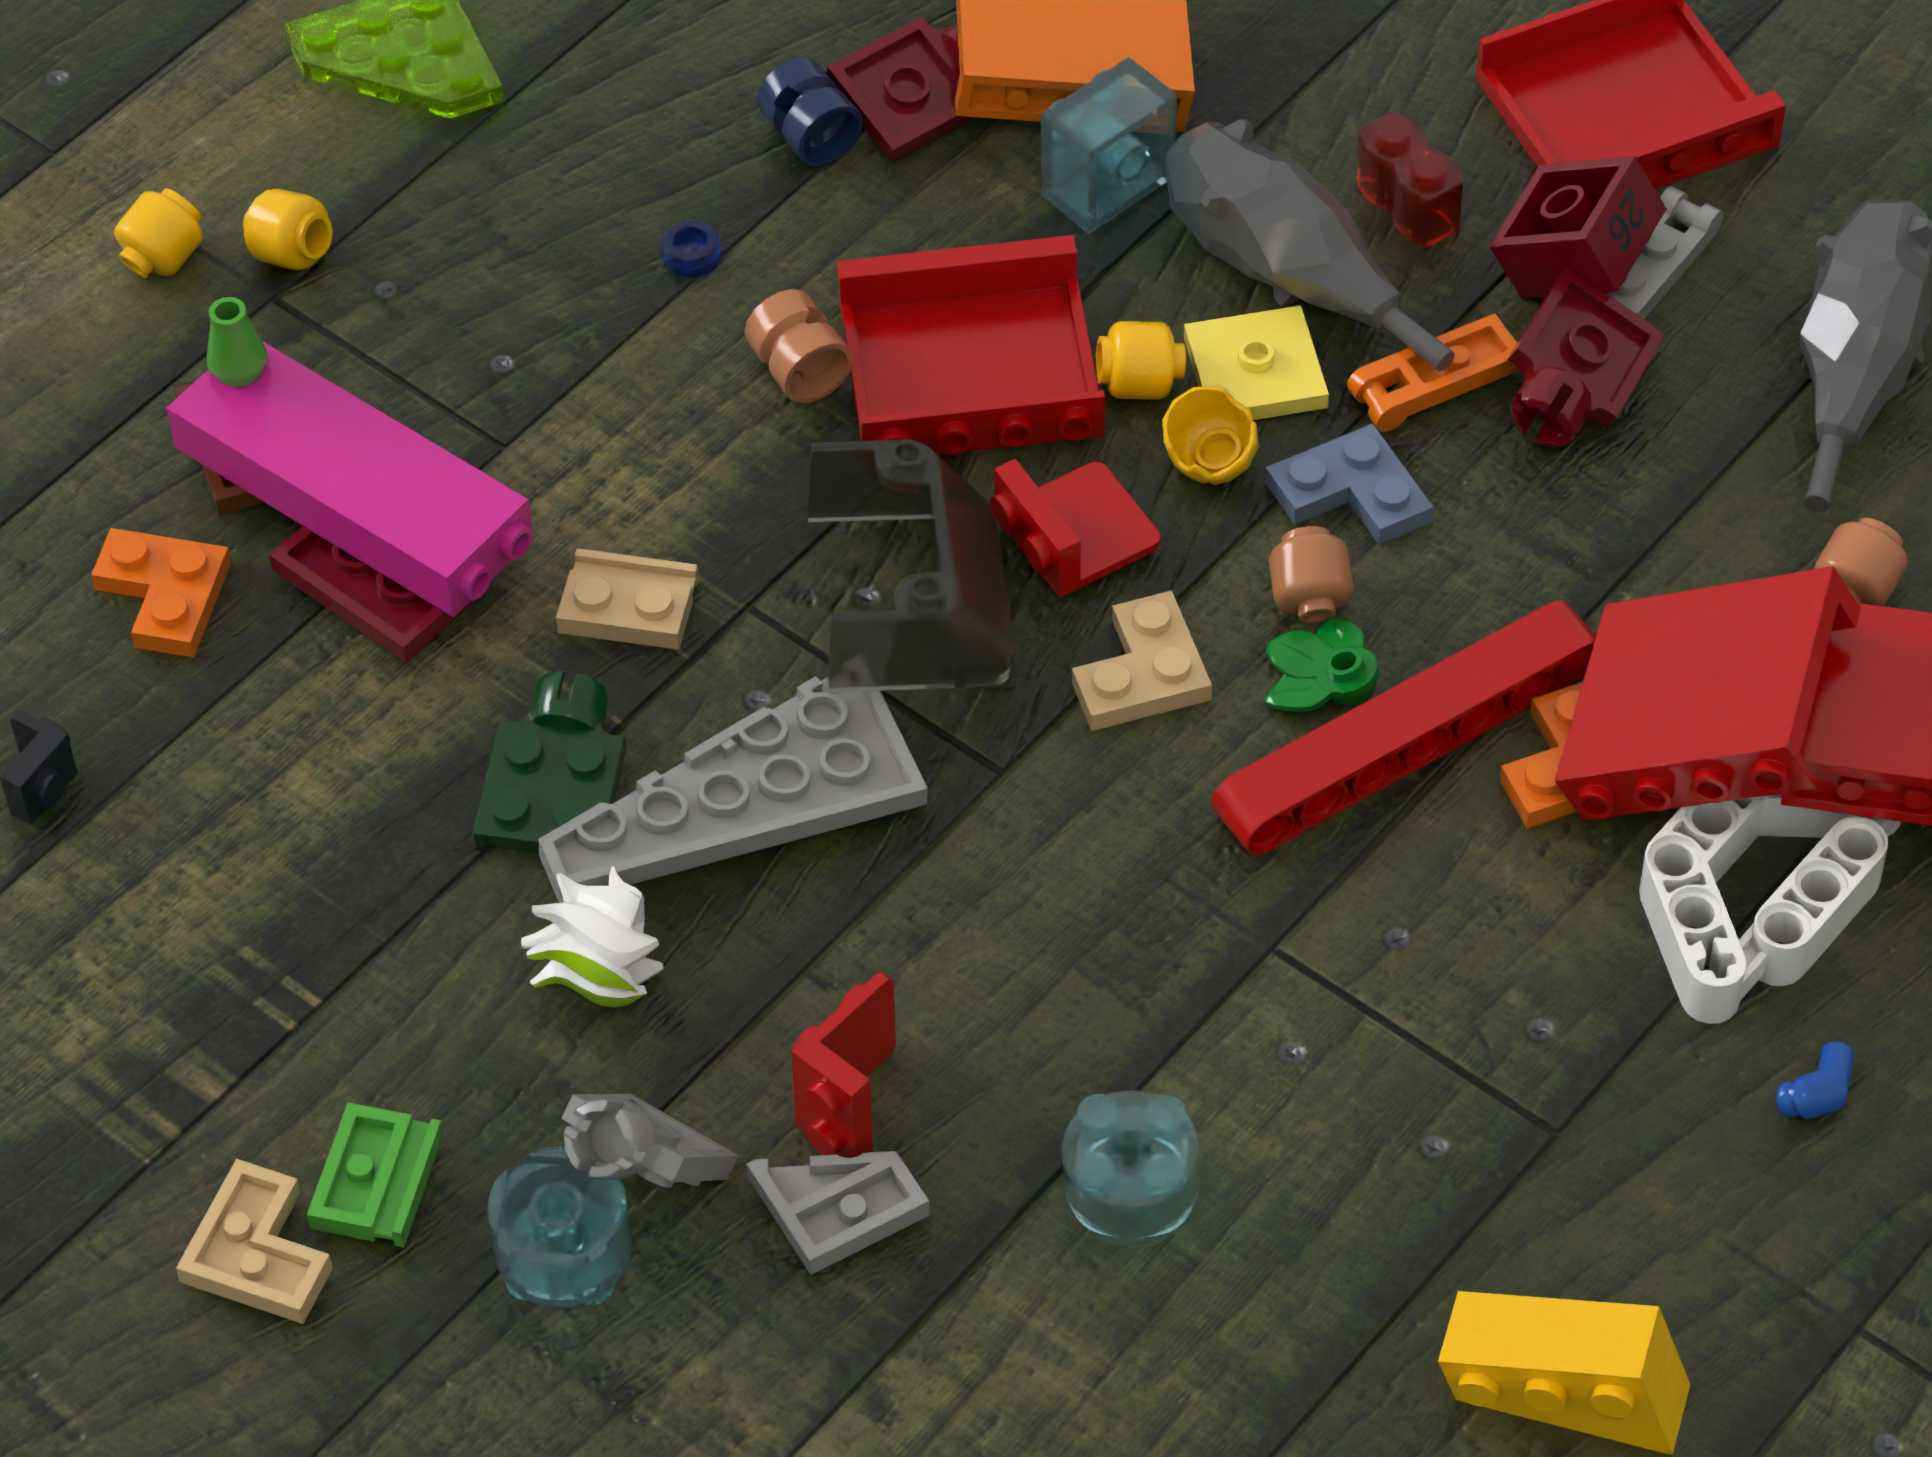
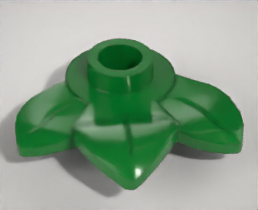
M1329 618L1320 626L1317 634L1304 630L1288 631L1271 640L1265 647L1270 662L1279 672L1284 674L1264 698L1265 704L1273 709L1308 712L1321 707L1329 700L1341 705H1353L1366 700L1376 688L1379 677L1377 659L1371 651L1365 648V637L1361 629L1347 620Z

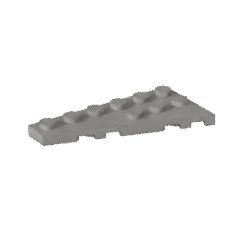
M859 650L843 660L842 669L822 681L816 676L797 687V695L778 707L774 709L762 707L684 753V762L666 773L660 775L655 770L636 781V790L613 804L601 802L539 838V857L559 903H562L563 896L557 881V873H562L578 884L608 886L611 867L614 866L622 881L631 885L927 805L928 788L863 654Z

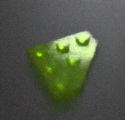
M358 0L284 23L286 40L306 78L326 83L329 77L354 83L356 92L394 103H399L401 98L404 97L428 104L429 113L447 118H454L504 102L502 84L458 0Z

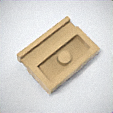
M577 548L573 570L569 572L556 615L557 631L560 634L680 650L693 603L694 588L698 586L699 582L698 565Z

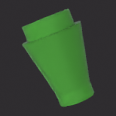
M235 297L220 298L209 308L210 329L206 357L207 367L220 382L234 387L245 386L257 380L262 374L268 358L267 349L247 315L245 304Z

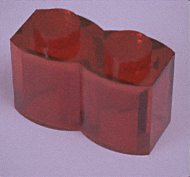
M1392 111L1359 128L1356 180L1363 195L1377 207L1391 212L1392 220L1401 234L1421 247L1427 248L1458 232L1460 228L1463 177L1457 165L1442 152L1428 147L1427 140L1421 129L1413 121L1397 112Z

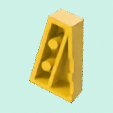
M1458 1291L1438 1359V1363L1455 1400L1672 1456L1691 1385L1660 1307L1650 1305Z

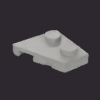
M896 1151L868 1152L854 1158H844L837 1154L810 1156V1165L769 1168L768 1159H755L747 1163L749 1181L810 1275L930 1216L929 1199Z

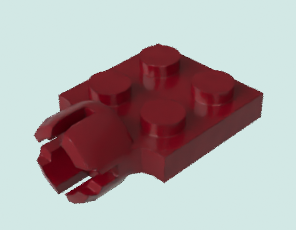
M921 16L827 66V74L835 82L836 87L847 96L861 113L864 129L891 163L975 118L956 116L955 97L960 76L957 23L946 29H935Z
M1566 266L1556 277L1507 359L1520 369L1524 377V382L1511 403L1513 423L1522 434H1525L1535 416H1538L1544 420V423L1533 442L1551 448L1563 447L1570 443L1575 435L1579 434L1587 419L1596 421L1605 428H1608L1619 416L1665 334Z

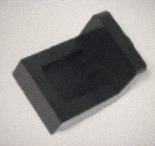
M18 710L12 716L10 722L20 755L3 772L0 780L10 814L31 825L47 807L55 805L60 800L67 784L78 771L70 745L71 740L67 732L58 723L49 718H41L39 720L22 710Z

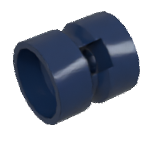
M798 57L784 62L765 78L759 89L757 103L760 111L772 126L784 136V140L796 155L808 166L820 167L833 163L843 157L855 145L861 135L863 127L861 113L847 96L836 87L835 82L821 65L812 58Z

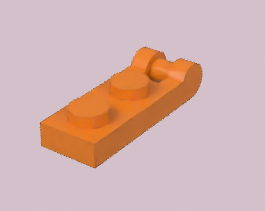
M1495 313L1436 337L1455 354L1453 361L1445 370L1438 371L1412 349L1407 348L1357 369L1348 379L1347 387L1359 403H1366L1368 405V417L1380 432H1388L1399 427L1410 415L1519 372L1520 369L1507 360L1517 341ZM1397 383L1401 387L1389 393L1386 388Z

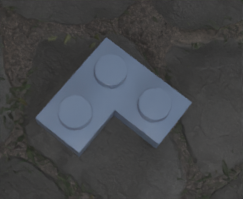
M1373 424L1265 468V484L1294 525L1349 503L1375 541L1380 545L1431 524L1433 521V505Z

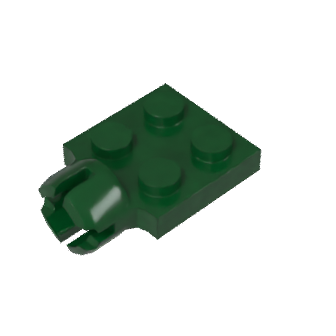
M555 671L547 673L537 681L529 713L523 720L514 722L499 720L473 829L476 845L539 853V838L601 802L615 803L627 746L624 736L611 735L603 731L609 702L605 687L601 683L586 675L576 673L569 696L561 693L565 672Z

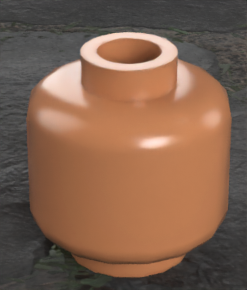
M1865 517L1861 518L1858 522L1851 521L1840 524L1836 528L1818 558L1814 569L1834 566L1857 603L1885 606L1908 566V559L1905 550L1902 548L1903 540L1894 529L1881 521Z
M1306 526L1288 531L1281 537V543L1273 548L1268 557L1273 597L1277 607L1287 614L1297 615L1302 623L1318 624L1325 622L1329 618H1334L1336 610L1346 605L1354 594L1347 546L1340 538L1330 535L1329 530L1324 527Z

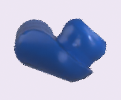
M1829 1042L1823 1045L1818 1071L1798 1076L1795 1082L1786 1081L1779 1086L1776 1092V1103L1780 1112L1788 1118L1801 1116L1804 1119H1812L1840 1110L1848 1096L1855 1056L1854 1049L1850 1045L1841 1042Z

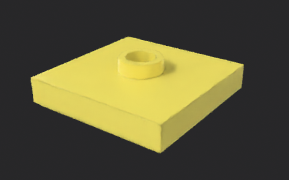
M1301 305L1184 324V341L1198 387L1221 386L1226 388L1234 399L1250 409L1253 420L1328 408L1329 393Z

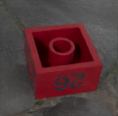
M1636 156L1539 165L1489 247L1521 299L1545 297L1556 277L1566 266L1605 293L1617 292L1625 282L1629 271L1644 246L1650 240L1653 231L1667 208Z

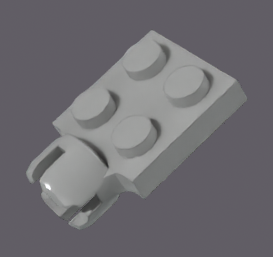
M573 1094L561 1118L573 1125L567 1126L564 1132L565 1151L571 1163L579 1172H589L588 1176L591 1179L599 1181L625 1179L637 1173L646 1180L663 1187L671 1188L674 1182H684L689 1185L699 1186L701 1181L728 1180L739 1158L738 1154L632 1094Z

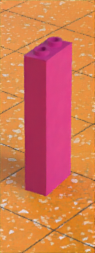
M265 342L263 344L268 353L267 362L262 374L254 382L245 386H228L220 382L208 369L166 407L176 449L452 617L457 615L471 600L479 599L488 589L491 580L511 561L520 559L534 539L529 499Z

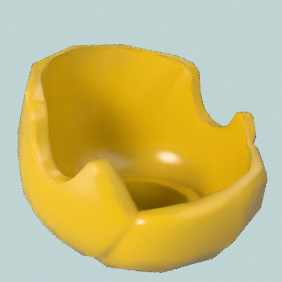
M1221 386L1192 387L1172 401L1162 419L1164 444L1171 461L1180 472L1201 484L1210 483L1218 485L1232 481L1250 467L1259 448L1257 423L1253 421L1250 409L1234 399L1229 391Z

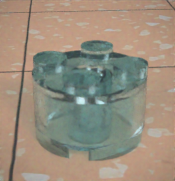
M1137 1090L1118 1091L1106 1095L1092 1094L1081 1101L1076 1115L1068 1124L1062 1143L1065 1197L1070 1212L1076 1220L1078 1219L1082 1225L1091 1231L1093 1236L1113 1246L1142 1248L1157 1245L1168 1239L1170 1232L1179 1227L1184 1221L1187 1224L1195 1215L1200 1201L1199 1140L1196 1129L1186 1114L1185 1106L1173 1096H1160Z
M565 1146L547 1147L526 1155L527 1162L510 1173L507 1168L497 1178L488 1200V1218L497 1266L508 1291L518 1299L528 1300L548 1307H572L584 1303L596 1305L606 1301L612 1295L614 1285L626 1271L632 1253V1237L624 1186L619 1179L599 1181L591 1179L588 1176L589 1172H579L571 1163L565 1151Z

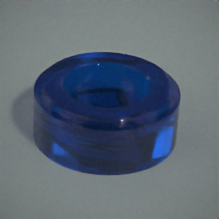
M697 220L682 221L671 226L662 237L663 262L666 268L677 276L696 278L707 275L721 261L720 236L717 230L708 223Z

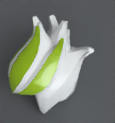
M614 866L611 867L608 886L578 884L562 873H557L556 877L563 896V902L532 906L534 915L553 923L534 934L521 938L522 949H529L526 952L527 959L551 960L529 982L535 988L549 984H562L600 1006L614 1008L627 1006L646 995V988L641 984L663 971L664 966L659 961L645 957L659 946V941L657 938L643 933L645 911L644 895L636 887L623 882Z

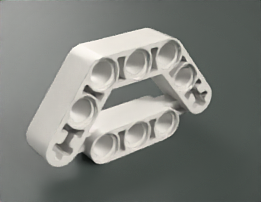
M1782 794L1681 807L1648 843L1644 855L1639 893L1640 900L1677 995L1686 1013L1700 1022L1707 1024L1721 1023L1729 1020L1737 1012L1741 999L1758 980L1772 986H1786L1802 978L1876 893L1880 885L1888 849L1887 836L1895 833L1901 821L1781 805ZM1758 836L1822 838L1762 905L1755 916L1754 923L1738 939L1716 884Z

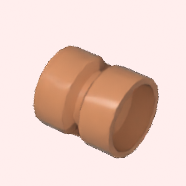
M797 289L780 291L765 299L754 309L748 318L744 331L748 344L761 362L769 366L772 377L785 395L793 402L809 403L824 398L835 391L851 372L853 364L851 350L837 331L828 324L826 316L805 291Z

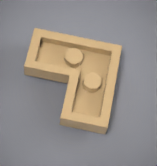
M1172 590L1112 605V622L1126 654L1072 668V685L1091 731L1212 700L1211 681Z
M236 1159L176 1267L179 1282L304 1324L333 1266L330 1254L277 1237L301 1194L298 1179Z

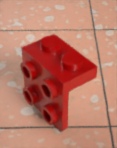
M1016 459L994 468L995 496L990 499L994 517L1002 529L1010 534L1026 555L1031 566L1042 575L1059 598L1156 552L1160 547V532L1103 463L1091 462L1040 487H1037Z
M883 972L874 975L866 984L858 983L853 986L843 997L839 1008L821 1025L808 1027L798 1037L791 1051L796 1127L806 1134L812 1146L822 1155L837 1154L844 1158H854L862 1153L873 1152L870 1079L867 1076L892 1054L896 1046L894 980Z

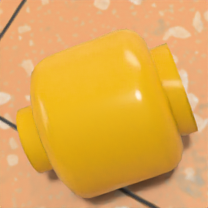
M165 188L161 193L154 191L143 192L114 229L115 238L123 249L118 255L119 259L130 270L143 278H147L151 272L165 277L173 276L203 239V232L198 223L202 218L201 214L189 201L173 190Z
M284 189L266 190L254 199L243 220L244 239L248 251L256 260L268 265L294 271L308 269L327 252L332 241L333 229L327 210L318 199L302 193Z
M1116 322L1110 327L1107 336L1098 337L1096 347L1098 384H1106L1110 395L1116 399H1163L1169 395L1174 379H1184L1186 370L1185 344L1174 343L1172 331L1166 323Z

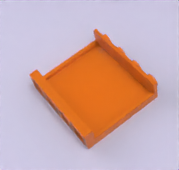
M956 0L960 76L955 97L956 116L1185 132L1195 93L1186 0Z

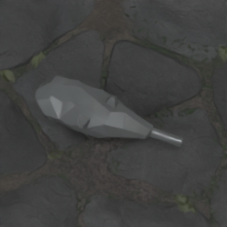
M1239 119L1228 126L1218 122H1206L1182 134L1164 154L1170 209L1191 230L1205 251L1227 262L1246 276L1273 286L1275 301L1280 306H1288L1302 299L1309 304L1356 319L1372 327L1387 329L1438 371L1445 370L1454 359V352L1399 309L1401 303L1399 291L1387 278L1366 247L1349 211L1296 160L1278 154L1255 142L1253 126L1246 119Z
M1900 199L1864 201L1835 236L1824 235L1818 238L1815 248L1820 260V266L1815 281L1812 301L1800 332V345L1810 371L1808 378L1813 381L1814 418L1817 442L1820 443L1804 501L1805 505L1813 511H1825L1828 509L1843 451L1851 450L1860 441L1884 404L1903 389L1910 368H1916L1922 365L1925 356L1921 341L1931 321L1932 221L1912 201Z

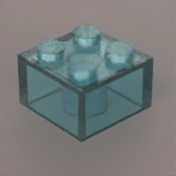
M1127 57L1111 69L1098 73L1091 82L1065 99L1055 101L1041 114L1042 196L1090 234L1166 183L1167 175L1164 154L1176 142L1177 94L1133 59Z

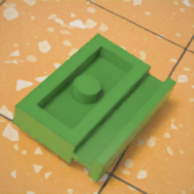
M348 1102L307 1212L310 1229L373 1242L376 1241L377 1237L394 1241V1246L404 1248L444 1136L441 1120L431 1118L430 1123L415 1121L412 1114Z

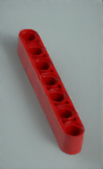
M1564 600L1548 603L1232 774L1213 793L1210 802L1211 808L1248 853L1261 855L1271 851L1530 709L1533 698L1572 686L1584 679L1596 634Z

